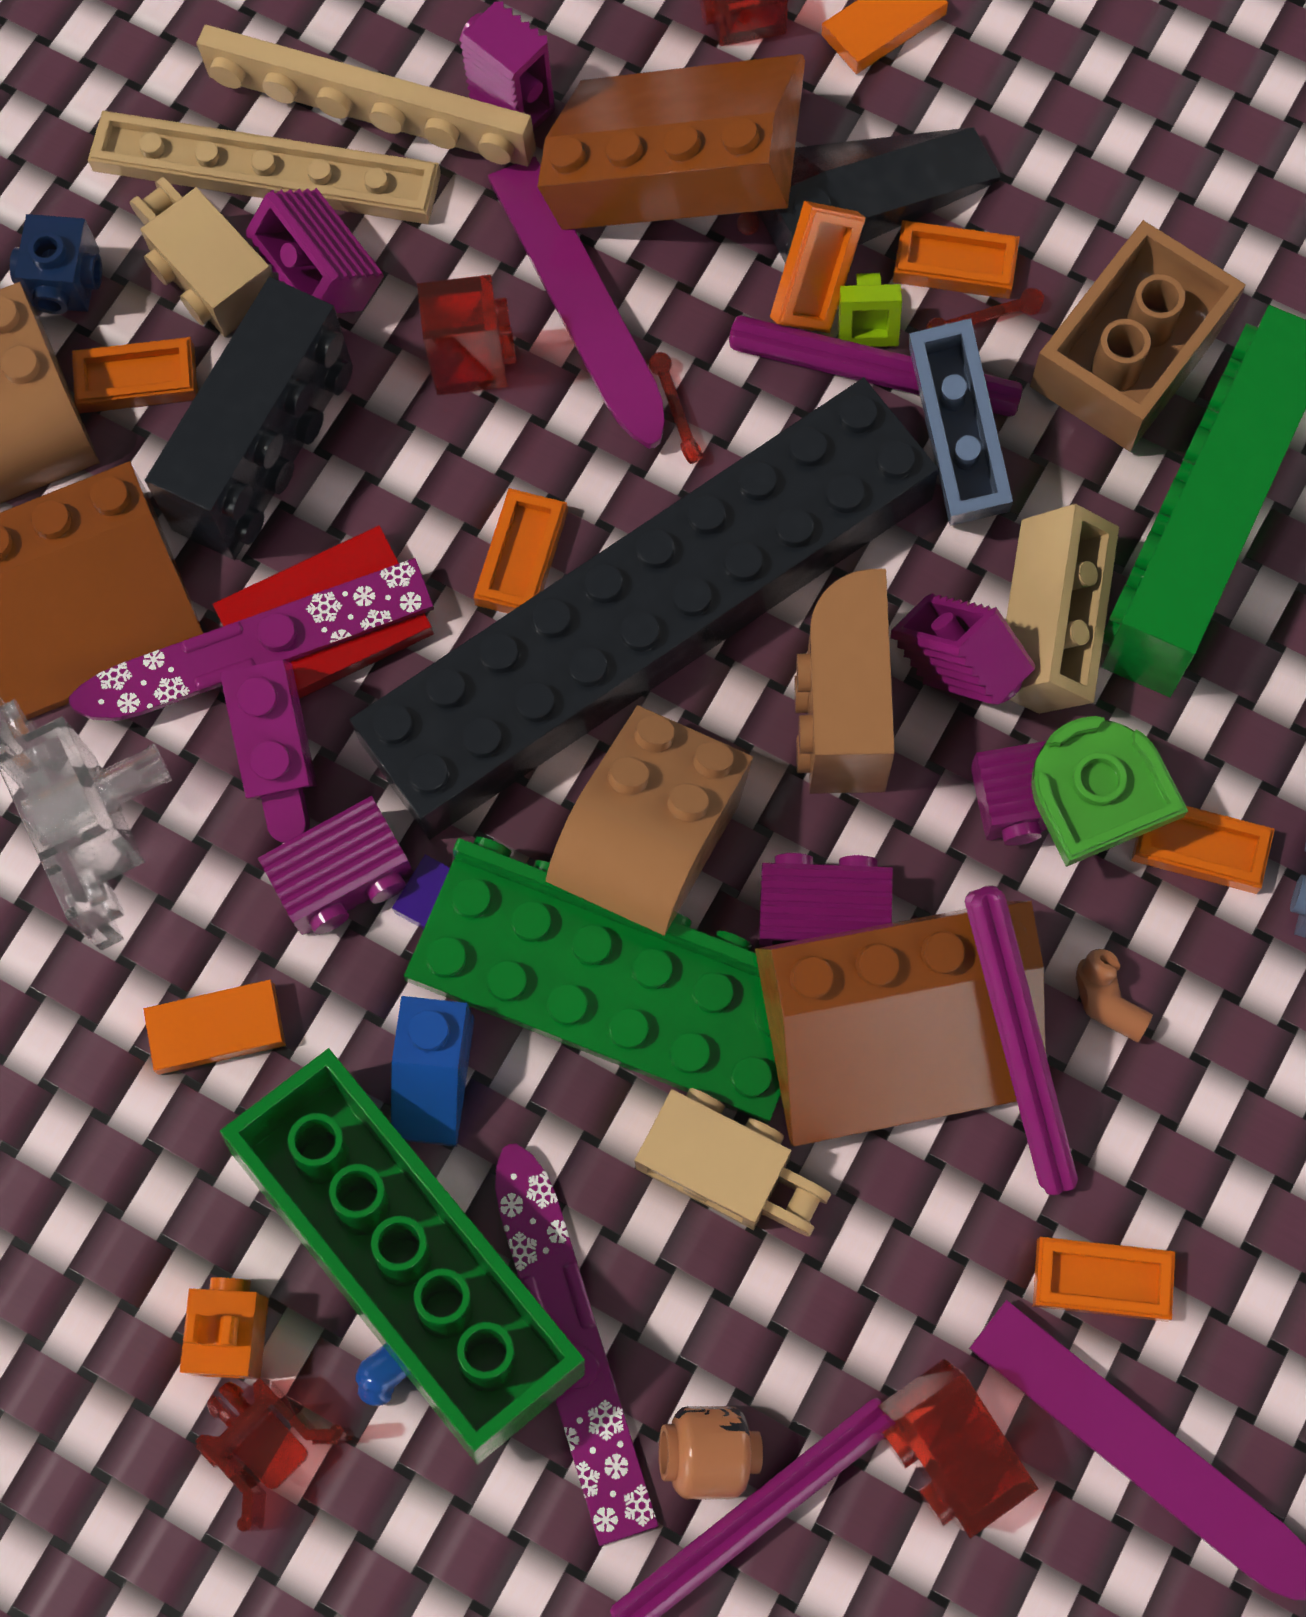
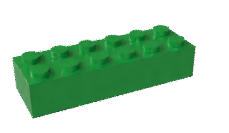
M1268 305L1259 327L1246 323L1105 627L1103 644L1110 647L1101 668L1171 698L1198 649L1305 412V319Z
M329 1048L220 1130L231 1155L477 1465L585 1375V1359Z

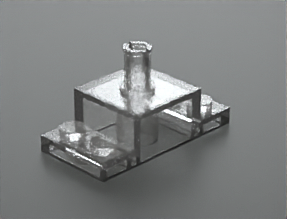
M0 697V773L67 920L102 951L124 940L116 922V919L124 916V911L113 888L107 881L145 863L122 814L121 804L165 782L173 781L171 774L165 768L166 764L155 744L149 745L147 749L103 770L96 756L63 716L38 728L33 720H27L15 699L5 703Z

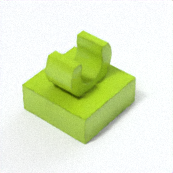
M857 273L856 285L840 286L838 339L871 347L899 346L902 311L901 284L881 285L880 273Z

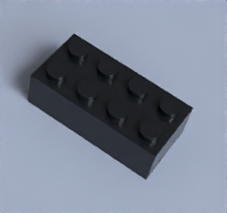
M270 276L268 277L144 480L172 531L233 560L237 558L244 544L250 545L255 541L264 523L263 512L274 494L279 495L287 488L293 475L294 460L304 444L309 445L316 439L323 424L325 408L333 395H340L350 381L353 365L334 305Z

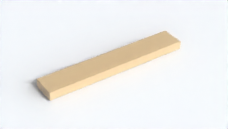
M103 110L88 158V162L94 172L157 181L164 177L170 184L264 198L272 190L277 193L282 189L285 193L290 189L293 192L298 189L303 192L307 188L310 191L317 188L334 210L428 225L441 176L439 163Z

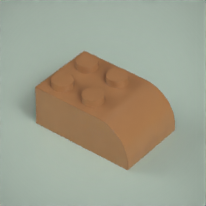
M1143 220L1040 351L1030 387L1131 452L1209 349L1238 303L1246 284Z
M20 282L0 289L1 504L100 463L81 415L75 406V401L40 316L32 306Z
M866 569L850 573L838 579L825 590L812 614L808 653L797 654V676L794 678L795 713H807V715H799V735L796 737L797 773H809L810 794L885 792L895 752L886 569Z
M637 705L569 814L554 849L545 882L665 936L739 806L754 756Z

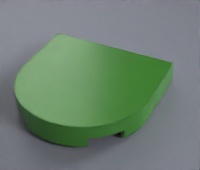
M1090 716L1079 718L1058 728L1041 748L1033 767L1031 787L1034 802L1066 867L1185 817L1188 812L1153 743L1137 729L1134 731L1120 723L1105 720L1104 717Z

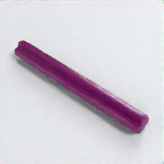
M742 315L737 316L732 324L729 343L733 350L855 380H860L864 377L868 383L920 395L911 356ZM984 374L992 412L1008 417L1015 416L1023 392L1022 384Z
M985 886L969 892L964 902L1038 1183L1045 1189L1048 1195H1059L1063 1191L1073 1190L1076 1187L1078 1177L1006 897L996 886Z
M873 1398L614 1603L610 1609L611 1617H661L895 1430L897 1421L892 1412L879 1398Z

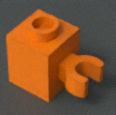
M213 1277L210 1278L209 1289L189 1288L180 1373L201 1377L261 1380L269 1298L257 1292H250V1280Z

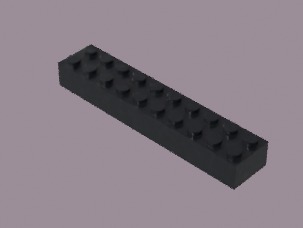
M863 377L349 720L361 745L430 840L931 501L939 468Z

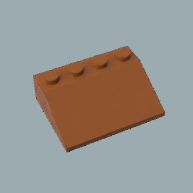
M803 54L581 80L545 137L537 185L562 230L788 208L805 68Z
M130 461L0 512V731L68 704L69 696L81 684L102 671L204 634L148 492Z
M1007 901L1045 1049L1044 966L1032 901ZM967 909L755 948L790 1146L794 1147L1017 1102Z

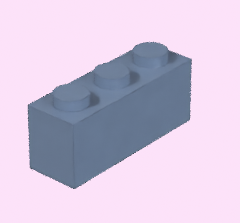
M971 318L909 333V350L935 464L939 468L938 477L949 525L952 526L1010 512L1013 504L1012 494Z

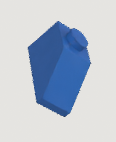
M401 996L392 1056L391 1124L405 1141L457 1147L475 1021L467 1003Z

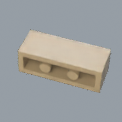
M1077 504L1021 520L1006 622L1035 663V669L1022 681L1021 689L1010 701L1039 714L1094 703L1119 526Z

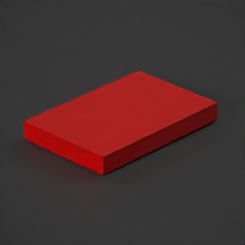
M380 525L225 597L212 605L222 625L226 626L399 564ZM425 613L290 661L289 663L293 666L299 699L434 635Z

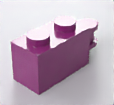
M281 659L219 673L246 799L261 798L270 835L275 840L286 843L310 829V817L304 789L317 787V781L293 666L286 660Z

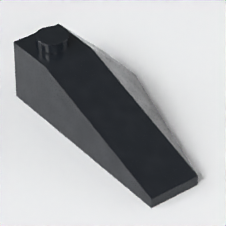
M974 127L795 147L788 208L758 211L786 263L804 201L854 210L865 216L866 219L858 241V245H861L900 227L902 220L913 221L999 182L1001 176Z

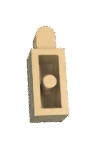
M161 177L155 182L156 190L144 199L136 196L129 201L132 209L144 224L140 230L150 250L144 256V259L164 285L167 286L174 281L184 292L180 295V299L199 324L203 325L210 321L226 337L238 328L268 277L274 278L270 266L197 187L182 197L164 177Z
M690 1088L685 1096L671 1089L634 1160L636 1170L752 1230L755 1229L761 1215H764L795 1232L810 1237L815 1228L810 1224V1221L819 1202L827 1204L831 1193L818 1184L786 1169L790 1160L791 1150L781 1145L784 1135L767 1124L749 1118L747 1124L743 1126L722 1115L725 1105L702 1091ZM778 1182L795 1190L786 1210L769 1201Z

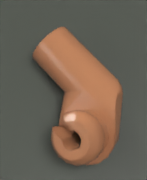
M1105 949L1090 951L1086 958L1079 962L1075 977L1084 1011L1093 1020L1138 1043L1145 1033L1153 1014L1121 997L1117 979V971L1120 969L1118 958L1112 952Z

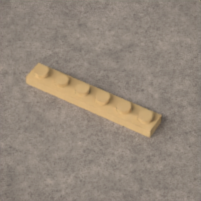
M206 24L196 43L209 78H213L216 82L228 88L245 87L266 93L269 97L281 103L298 102L319 108L322 112L334 118L343 119L351 117L372 123L387 133L397 134L404 132L425 138L440 148L452 149L457 147L478 153L487 160L497 164H508L510 162L529 166L536 150L531 115Z

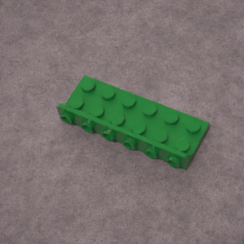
M476 837L474 843L461 838L457 839L452 850L454 860L404 974L406 982L454 1001L467 1003L472 1008L687 1093L690 1088L697 1089L725 1105V1108L769 1124L781 1091L756 953L751 952L753 945L749 941L725 931H717L713 937L690 928L692 921L680 913H677L665 936L545 882L550 862L536 860L534 866H530L510 858L511 850L491 839Z

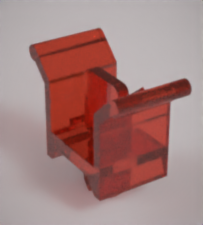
M261 1377L253 1383L255 1402L252 1405L243 1396L244 1390L240 1386L232 1382H227L218 1389L219 1392L240 1415L237 1417L219 1396L212 1395L206 1403L210 1415L215 1420L219 1418L228 1428L219 1437L201 1434L195 1440L197 1443L195 1447L213 1467H219L243 1494L241 1518L237 1521V1528L242 1532L259 1531L263 1528L266 1492L233 1456L237 1454L269 1489L280 1487L308 1458L307 1448L276 1416L278 1412L286 1418L290 1425L305 1440L312 1441L314 1445L347 1442L354 1435L350 1427L333 1425L330 1429H316L273 1381Z

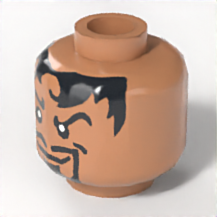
M682 1407L675 1414L671 1424H663L659 1437V1468L663 1481H671L674 1490L684 1499L738 1498L745 1491L750 1474H760L763 1464L761 1434L759 1431H749L744 1414L735 1407Z

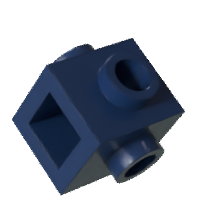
M26 214L20 248L15 247L11 252L10 276L14 284L17 282L21 283L32 306L37 310L55 315L64 314L67 310L88 312L92 290H98L101 285L102 261L99 255L100 249L85 218Z

